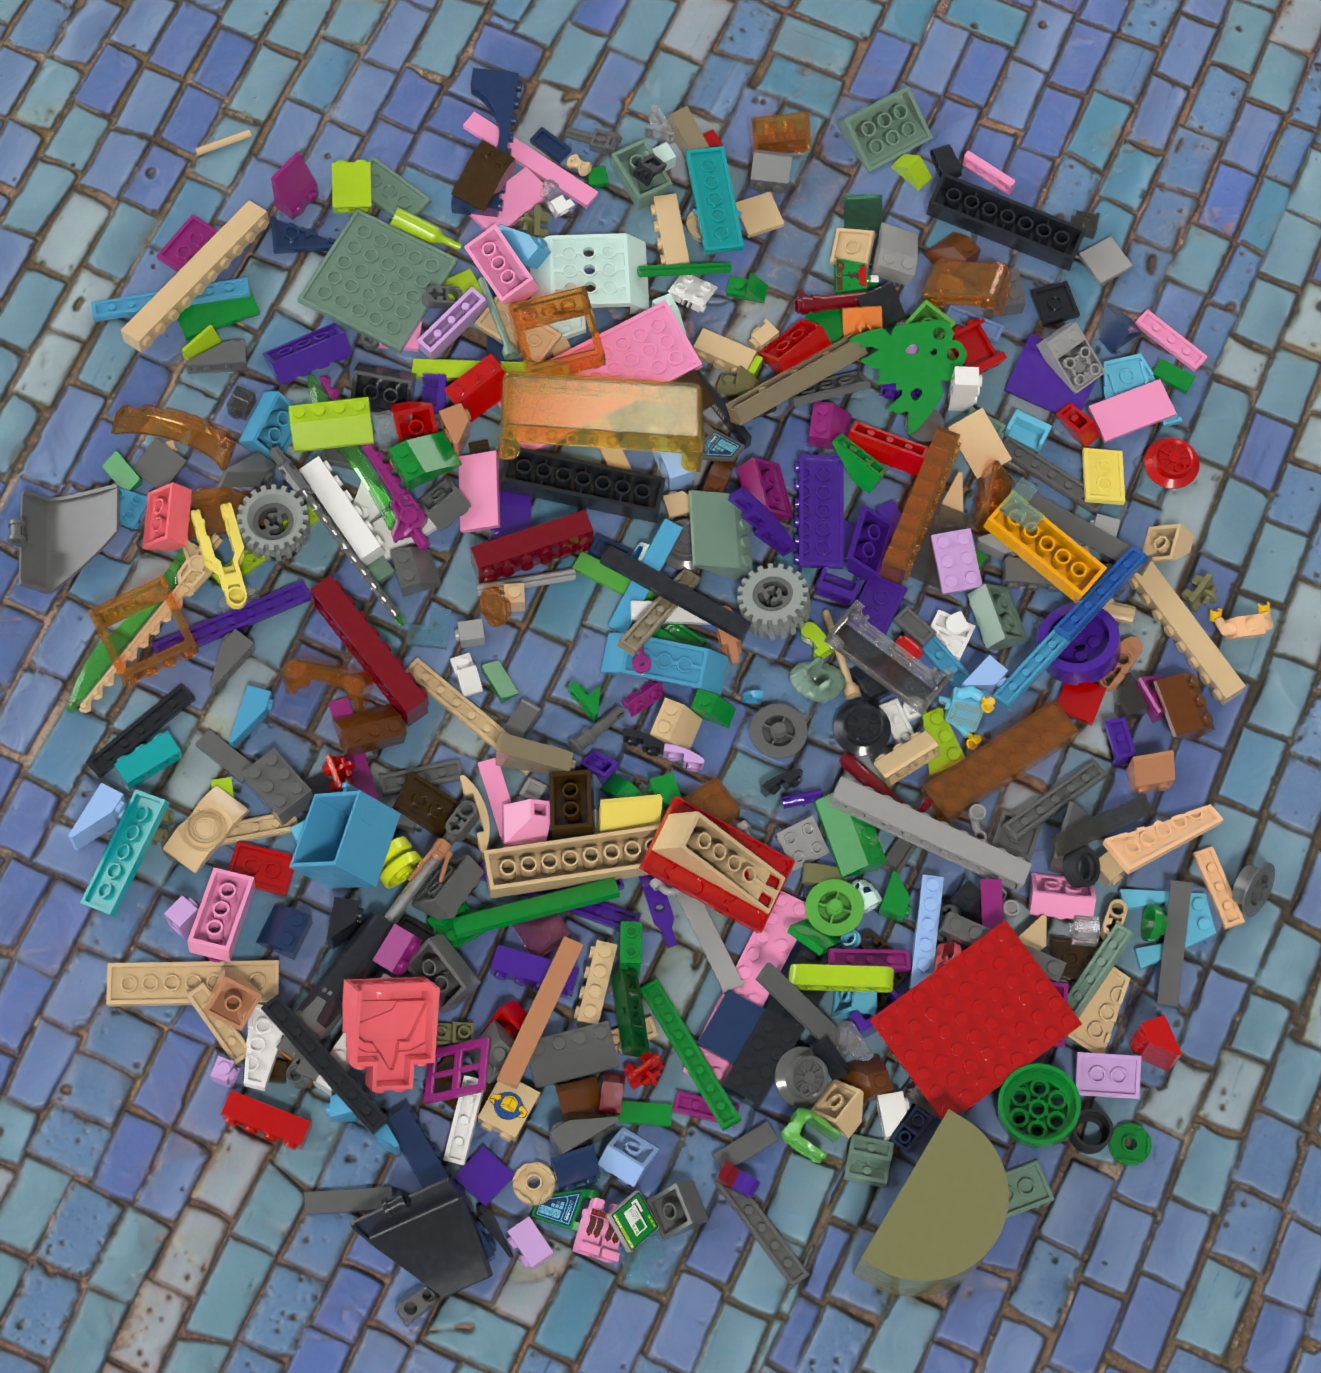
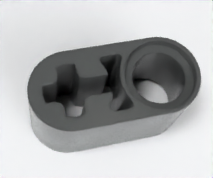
M433 285L423 294L422 303L427 308L449 309L463 296V293L457 286ZM448 294L453 295L455 297V301L451 300L448 297Z
M523 698L508 720L504 730L514 736L525 739L539 718L542 708Z

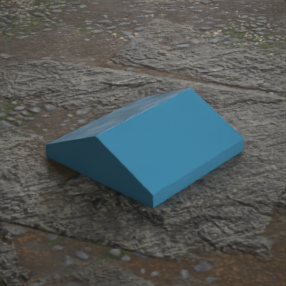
M386 1124L375 1133L377 1144L398 1157L401 1155L399 1144Z

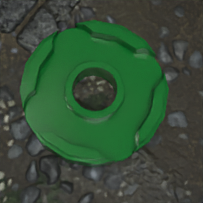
M1123 1123L1114 1129L1108 1147L1113 1159L1119 1164L1137 1166L1143 1163L1150 1155L1152 1144L1149 1134L1140 1125ZM1125 1140H1133L1136 1145L1135 1149H1127L1124 1145Z

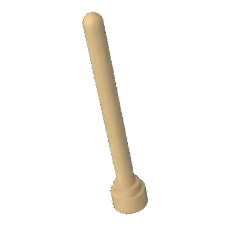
M825 609L822 615L830 639L835 645L834 651L841 673L845 676L846 683L843 692L847 700H852L861 696L859 686L852 680L831 613L828 609Z

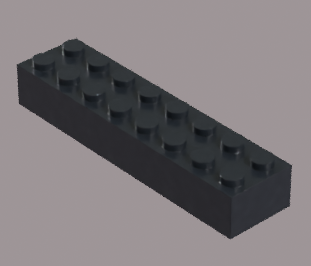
M944 172L930 199L926 215L1067 271H1070L1087 230Z
M508 445L500 478L499 491L657 523L666 477Z
M803 945L793 964L828 965L827 953L819 956ZM789 971L787 972V974H786V976H785L788 980H789ZM799 990L817 1008L827 991ZM774 997L722 1084L724 1091L728 1095L758 1112L775 1084V1070L778 1061L785 1052L796 1047L806 1030Z

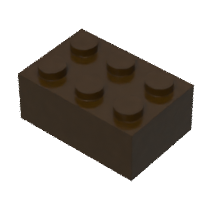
M591 770L549 773L550 830L553 839L560 840L594 835V780Z

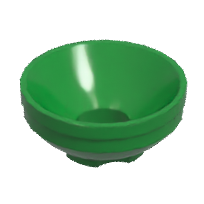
M1151 903L1146 907L1142 917L1141 937L1144 941L1153 942L1164 935L1168 927L1167 915H1165L1162 908Z

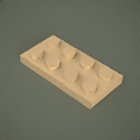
M496 296L494 298L496 307L510 342L517 346L519 355L530 362L543 363L561 340L562 334L511 302L502 304ZM487 307L474 323L475 327L502 343L490 310Z

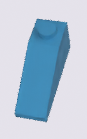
M502 224L499 225V229L524 265L538 269L550 255L551 251L543 238L531 236Z
M247 685L229 739V744L233 749L267 717L269 711L273 710L275 699H273L271 691Z

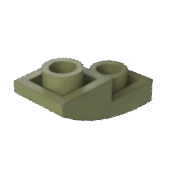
M805 863L803 866V884L814 887L818 883L829 879H839L847 882V877L841 878L837 867L815 863Z
M452 1022L451 1024L438 1023L436 1046H451L474 1040V1023Z

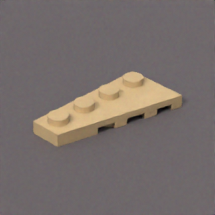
M1113 967L1079 1017L1082 1025L1066 1037L1089 1053L1105 1054L1130 977Z

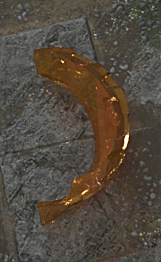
M144 404L141 408H132L129 405L122 406L115 414L111 431L115 435L145 434L185 444L211 458L220 467L221 471L227 469L236 447L235 441H231L226 436L227 432L222 428L212 427V422L181 410L169 407L158 409L154 405Z

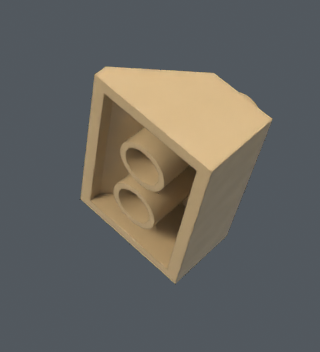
M927 731L915 733L910 737V741L905 744L903 742L897 744L892 752L887 755L884 753L875 759L876 762L873 763L874 768L888 787H891L940 756L937 742Z

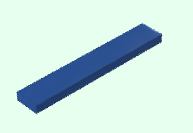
M1131 546L1054 627V632L1070 642L1148 561V555Z

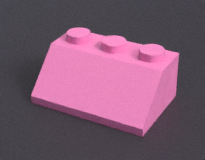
M1031 873L1029 890L1030 914L1041 917L1044 914L1045 916L1057 919L1070 918L1081 922L1086 920L1093 921L1096 903L1094 885L1077 888L1068 884L1064 876Z

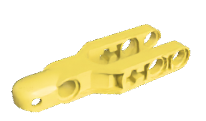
M231 502L220 505L234 555L233 564L229 567H222L221 561L214 555L210 538L206 534L205 520L202 519L201 510H191L192 523L204 565L219 576L228 606L233 609L243 608L247 603V592L240 571V566L245 558L244 545Z

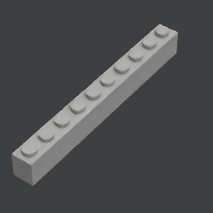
M841 776L828 803L829 806L988 879H1002L1003 886L1016 892L1023 887L1032 865L1023 857L1011 855L1003 848H996L986 840L972 837L964 830H957L947 822L935 820L927 813H920L910 805L896 802L892 797L881 795L871 787L857 784L848 777L844 778Z

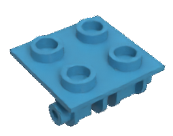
M119 488V526L123 527L125 525V527L131 528V530L139 529L140 522L138 521L147 506V496Z

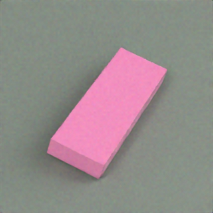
M966 152L962 163L964 167L1006 194L1010 195L1016 183L1014 179L972 152Z

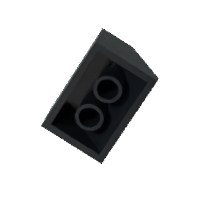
M358 363L354 369L350 399L369 397L372 412L392 415L390 405L413 400L417 374Z

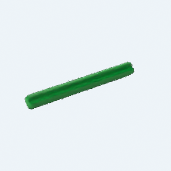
M729 261L638 266L637 274L638 277L730 273L732 266Z

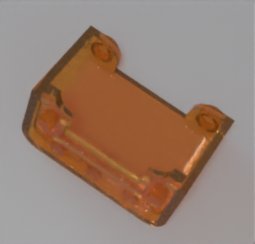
M941 258L932 267L922 290L921 299L923 302L928 300L937 308H939V305L941 308H945L946 304L980 306L984 311L990 308L994 310V315L1004 316L1012 272L1007 264L1003 262H996L995 264L961 262Z
M305 655L289 660L282 673L286 693L296 695L298 689L303 687L308 689L311 680L337 686L346 690L348 693L347 697L354 703V711L358 713L365 712L374 685L373 677L366 671Z

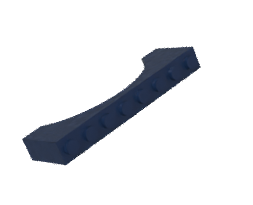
M473 68L471 94L489 108L499 128L497 148L512 155V148H509L510 143L514 142L515 132L512 131V127L516 126L517 114H515V109H519L520 98L517 95L518 92L522 91V81H519V73ZM506 184L485 213L452 195V213L498 217L499 211H503L504 200H501V196L506 193Z

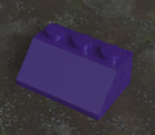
M866 505L862 506L846 558L848 572L861 580L879 576L894 526L892 522Z

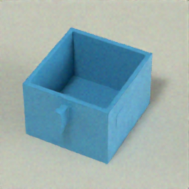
M343 783V792L314 794L289 867L328 889L376 888L401 814L349 783Z

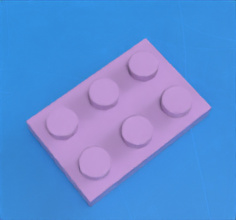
M971 528L930 536L942 595L974 590L982 586Z
M1076 1052L1075 1085L1080 1095L1139 1099L1141 1056Z

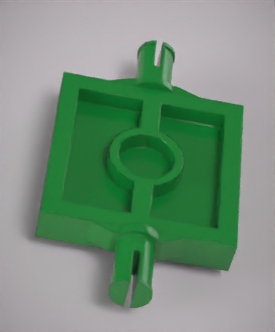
M464 902L460 905L458 913L453 918L483 911L487 908L483 904L473 911ZM432 916L426 919L427 925L433 931L432 937L444 934L455 950L460 949L485 933L482 932L457 939L451 919L438 920Z

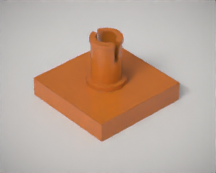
M881 305L842 308L843 338L850 334L856 336L863 332L882 328Z

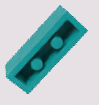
M167 731L164 734H157L146 745H139L133 753L121 756L114 765L128 789L131 790L177 762L183 756L181 750Z

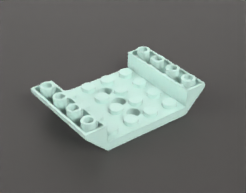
M627 233L551 235L543 238L547 242V247L551 253L538 269L530 267V274L541 288L531 296L532 314L552 313V309L630 307V314H640L649 309L648 277H638L637 274L638 266L647 265L646 242ZM590 250L594 254L591 257H586L583 253ZM592 268L595 272L593 274H586L584 270ZM588 285H592L596 289L592 292L586 291L585 287Z

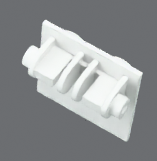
M680 275L668 292L675 302L681 303L684 306L686 301H688L687 308L691 305L692 310L704 313L706 303L718 287L694 275Z

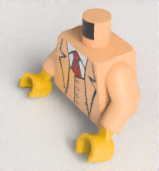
M1269 602L1264 606L1258 603L1259 614L1239 616L1228 620L1221 618L1222 609L1217 608V611L1210 609L1209 620L1215 622L1220 633L1225 636V641L1263 637L1266 631L1273 629Z

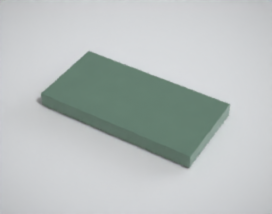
M374 156L367 161L371 162L372 203L390 217H394L398 207L419 216L432 203L431 198Z

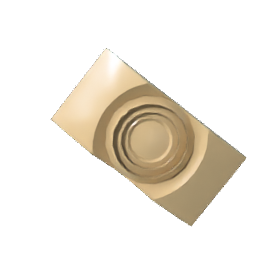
M215 786L199 801L191 815L177 827L164 846L163 851L194 874H197L246 816L249 809L221 788Z

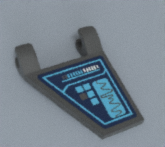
M702 422L698 428L701 429V435L706 436L700 446L695 451L685 444L680 447L690 460L733 462L744 450L745 445L713 429L706 422Z

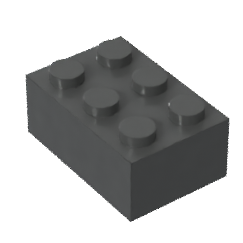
M274 748L241 772L247 787L282 826L312 803L314 797L312 790Z
M444 934L428 938L409 962L408 971L413 977H427L440 988L439 1011L441 1014L455 1010L481 983Z

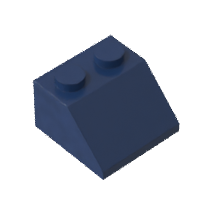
M274 905L256 944L295 960L313 924L312 917L292 907Z
M593 1144L551 1158V1169L559 1192L563 1190L565 1193L577 1189L578 1185L584 1183L585 1186L592 1185L598 1182L597 1179L600 1178L601 1173Z

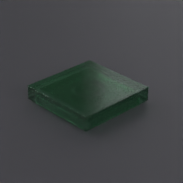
M844 194V228L879 232L880 225L883 223L882 195Z

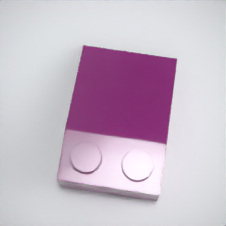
M298 152L271 177L275 207L292 220L302 215L305 208L318 197L317 183Z

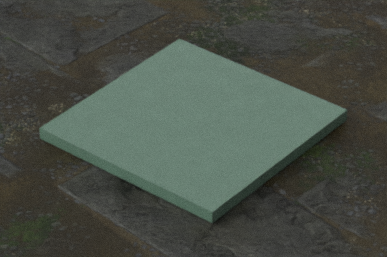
M356 208L297 300L298 303L401 354L429 310L422 303L423 294L430 286H444L458 264L459 259Z

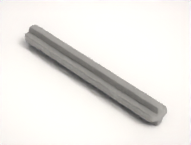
M574 568L505 579L477 584L476 589L478 596L504 592V584L524 583V588L560 583L575 580L576 572Z

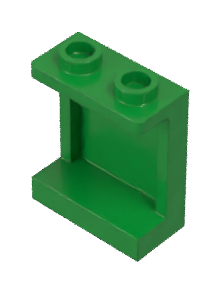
M621 921L619 970L625 969L638 972V977H640L642 922Z

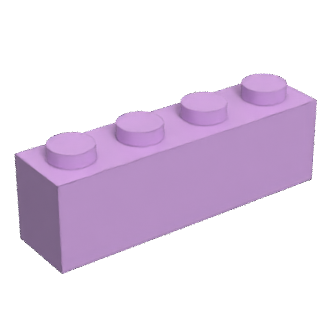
M471 287L417 339L419 350L429 359H436L488 307L486 298L475 288Z

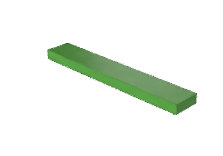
M582 551L572 567L575 569V572L624 596L631 583L630 579L602 565L600 560ZM650 591L645 601H655L659 595Z

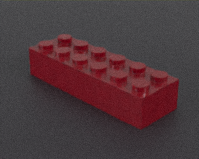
M582 510L470 547L471 564L479 584L493 582L497 578L510 577L515 572L521 570H531L539 564H549L557 558H567L572 553L578 551H588L593 543L594 530L586 510Z

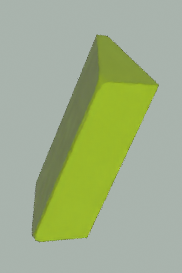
M212 325L206 327L182 348L183 358L186 361L222 343Z

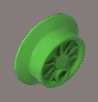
M829 879L818 883L809 892L805 903V912L810 924L819 932L828 936H842L852 932L860 924L864 914V902L859 891L850 883L839 879Z

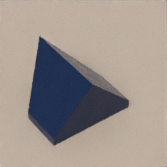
M1105 305L1099 340L1112 354L1140 335L1142 331L1130 317Z

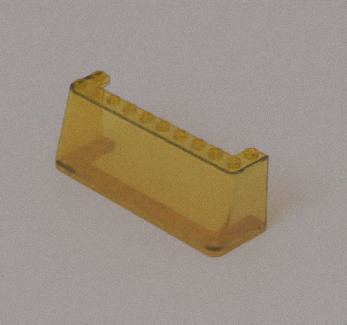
M509 371L504 374L502 380L499 417V459L516 458L520 453V443L523 442L682 453V467L686 471L701 472L704 447L702 389L694 383Z

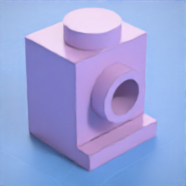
M218 1056L210 1076L214 1083L233 1089L241 1068L236 1067L234 1061Z

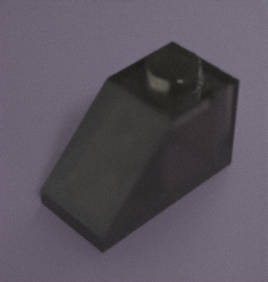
M1131 672L1126 674L1114 705L1117 717H1125L1126 722L1145 715L1149 708Z

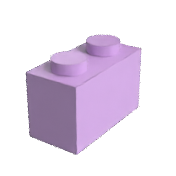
M181 896L164 915L168 925L185 939L191 932L199 909L194 900Z
M527 1217L507 1231L508 1238L506 1240L513 1250L517 1249L521 1254L518 1258L525 1268L529 1266L531 1271L554 1257V1252L530 1217Z

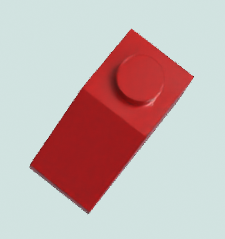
M1071 402L1056 413V417L1071 436L1085 448L1100 437L1094 420Z

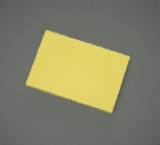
M1083 448L1085 502L1124 505L1123 451Z
M661 794L600 800L598 834L660 825L663 799Z

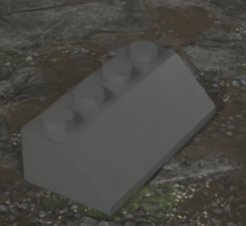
M604 1021L540 1038L529 1062L535 1088L618 1068L619 1064L609 1022Z

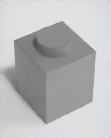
M482 619L457 622L458 629L454 630L456 642L460 641L461 648L485 645Z

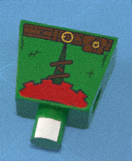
M836 259L834 267L835 294L867 291V286H878L879 276L867 274L866 263Z

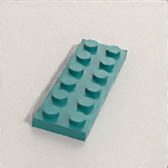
M724 146L686 150L685 156L705 254L744 250Z
M135 789L80 901L82 905L112 917L116 916L170 802Z

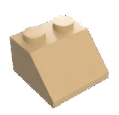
M665 698L650 735L661 741L664 745L665 743L690 750L703 719L684 704Z

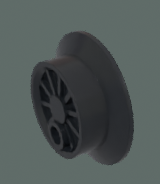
M858 701L846 705L839 711L834 721V735L838 744L848 753L856 756H870L881 751L888 743L891 735V724L887 714L879 706L870 702Z

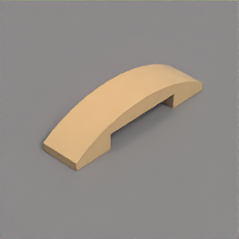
M462 775L460 776V784L465 801L474 800L483 832L476 833V838L483 859V853L485 850H489L490 844L489 817L479 791L466 776Z

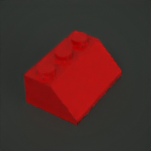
M801 318L762 349L758 355L778 375L832 344L823 326Z
M491 353L444 390L455 405L461 403L464 409H468L471 416L469 421L472 423L519 386L497 356Z
M1165 1014L1141 1023L1131 1037V1042H1129L1132 1052L1137 1054V1056H1141L1142 1061L1165 1071L1170 1070L1182 1055Z

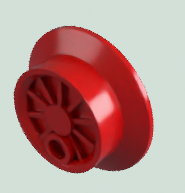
M1163 438L1154 442L1148 448L1144 458V466L1148 476L1156 484L1164 488H1183L1192 483L1199 472L1200 462L1196 451L1190 444L1178 438Z

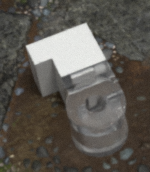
M549 179L543 183L540 195L555 219L572 210L575 204L571 198L567 201L565 200L555 180Z

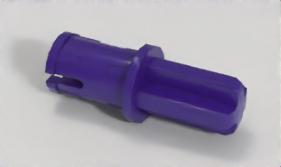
M821 789L781 796L784 809L800 805L805 807V804L814 803L816 800L823 798V792Z

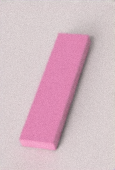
M1148 309L1135 322L1141 331L1193 372H1196L1207 360V355Z

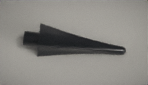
M482 1204L476 1208L480 1215L478 1220L497 1240L508 1257L512 1258L513 1253L508 1247L491 1209L487 1211Z

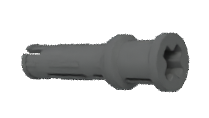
M616 705L590 728H584L580 735L568 741L572 750L576 754L581 755L586 747L596 743L599 735L625 716V713H621L623 710Z

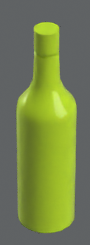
M399 207L390 223L391 226L429 244L441 243L458 251L462 245L445 236L439 226Z

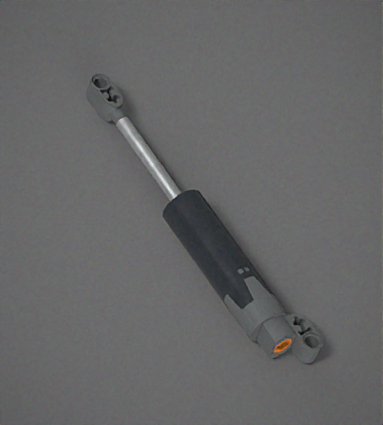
M472 801L460 803L446 822L447 832L442 839L450 843L451 846L454 842L463 841L478 822L479 814ZM467 811H473L471 815H464ZM431 857L407 884L384 916L379 913L369 912L295 1011L298 1018L321 1043L325 1041L343 1016L344 980L371 979L380 966L373 961V958L396 920L441 860ZM284 1036L276 1048L280 1055L291 1062L286 1071L287 1079L294 1088H305L311 1081L310 1079L302 1076L298 1080H293L303 1056Z

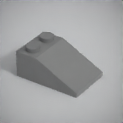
M881 223L871 275H878L880 278L907 286L915 275L918 260V234Z

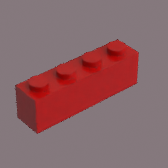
M856 420L848 435L851 441L878 462L918 477L924 467L930 447Z
M231 1090L221 1112V1116L225 1119L224 1122L233 1127H236L238 1124L245 1127L244 1130L248 1133L256 1135L258 1132L263 1134L266 1140L274 1143L278 1140L291 1150H296V1148L303 1149L312 1128V1123L309 1120Z

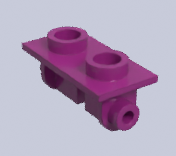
M650 680L639 688L640 695L635 691L624 698L622 705L626 709L628 708L631 717L642 712L665 695L661 682Z

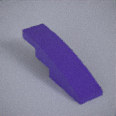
M742 487L729 495L728 501L743 511L741 518L756 528L754 533L756 537L783 557L797 550V545L786 529L745 488Z

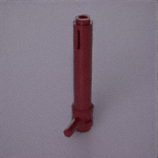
M799 289L797 291L799 298L794 300L795 312L801 315H808L809 312L818 314L821 311L859 307L856 298L872 290L821 296L819 294H812L808 296L803 289Z
M846 752L840 758L841 766L862 786L871 787L881 795H888L894 801L906 804L852 753ZM927 797L916 811L926 813L933 804V800Z

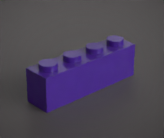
M498 945L490 970L496 979L514 980V983L517 985L526 986L528 984L535 986L534 988L539 991L553 960ZM574 966L560 997H572L579 975V967Z

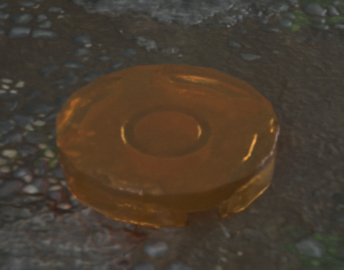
M497 586L486 588L480 596L481 612L488 624L493 627L504 626L511 618L510 601L503 595L505 592Z

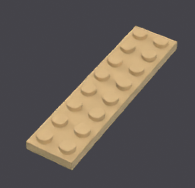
M279 960L108 963L107 1007L192 1005L186 995L202 983L211 992L224 968L244 977L263 994L258 1004H266L275 995H279L280 962Z

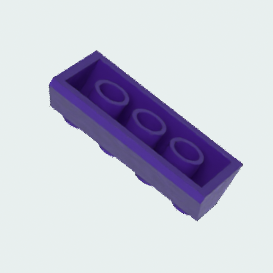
M332 323L262 354L275 380L279 384H289L294 378L307 376L318 368H326L330 365L329 363L336 360H345L348 355L352 354L345 333L335 323Z

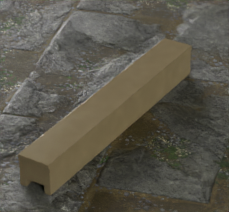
M853 334L842 338L726 403L731 418L730 421L740 426L864 357L868 354L866 348L860 347V342L849 341L854 336Z

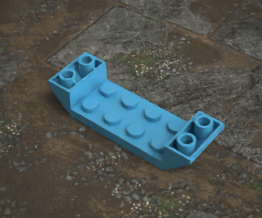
M625 633L608 634L600 673L618 677L624 674L694 689L699 688L721 697L728 656L707 648L651 637L642 647L644 648V655L648 656L651 660V669L647 673L639 674L632 667V661L638 656V653L632 656L617 646L618 641Z

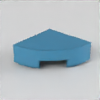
M752 690L744 692L741 696V702L761 705L763 691Z

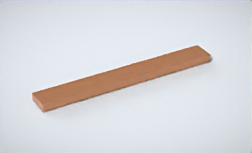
M564 936L497 1077L498 1082L514 1089L518 1088L584 944Z

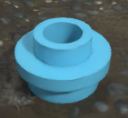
M856 930L842 935L840 938L842 941L841 945L845 949H856L861 943V935Z

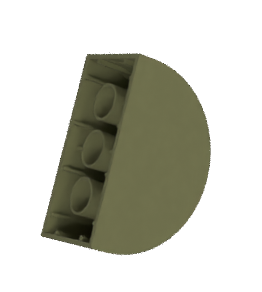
M950 1109L947 1111L862 1255L853 1273L854 1276L890 1294L920 1297L934 1295L955 1287L979 1267L1003 1229L1009 1206V1188L1006 1172L996 1149L975 1125Z

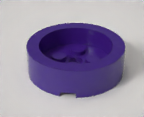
M1076 603L1062 606L1045 618L1038 631V645L1050 634ZM1102 608L1049 665L1046 671L1055 679L1072 685L1089 681L1094 683L1106 677L1116 667L1121 655L1119 628L1112 615ZM1085 645V649L1077 651L1075 646Z

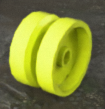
M404 836L391 841L381 871L380 881L388 889L394 888L406 881L422 860L416 851H411L412 845Z

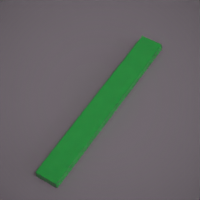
M612 877L451 918L456 938L459 939L619 898L620 891L615 878Z
M658 979L640 988L641 995L722 1131L742 1121Z

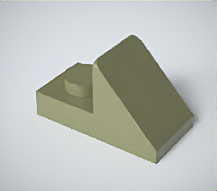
M740 365L737 376L721 374L717 385V393L741 396L759 386L760 381Z

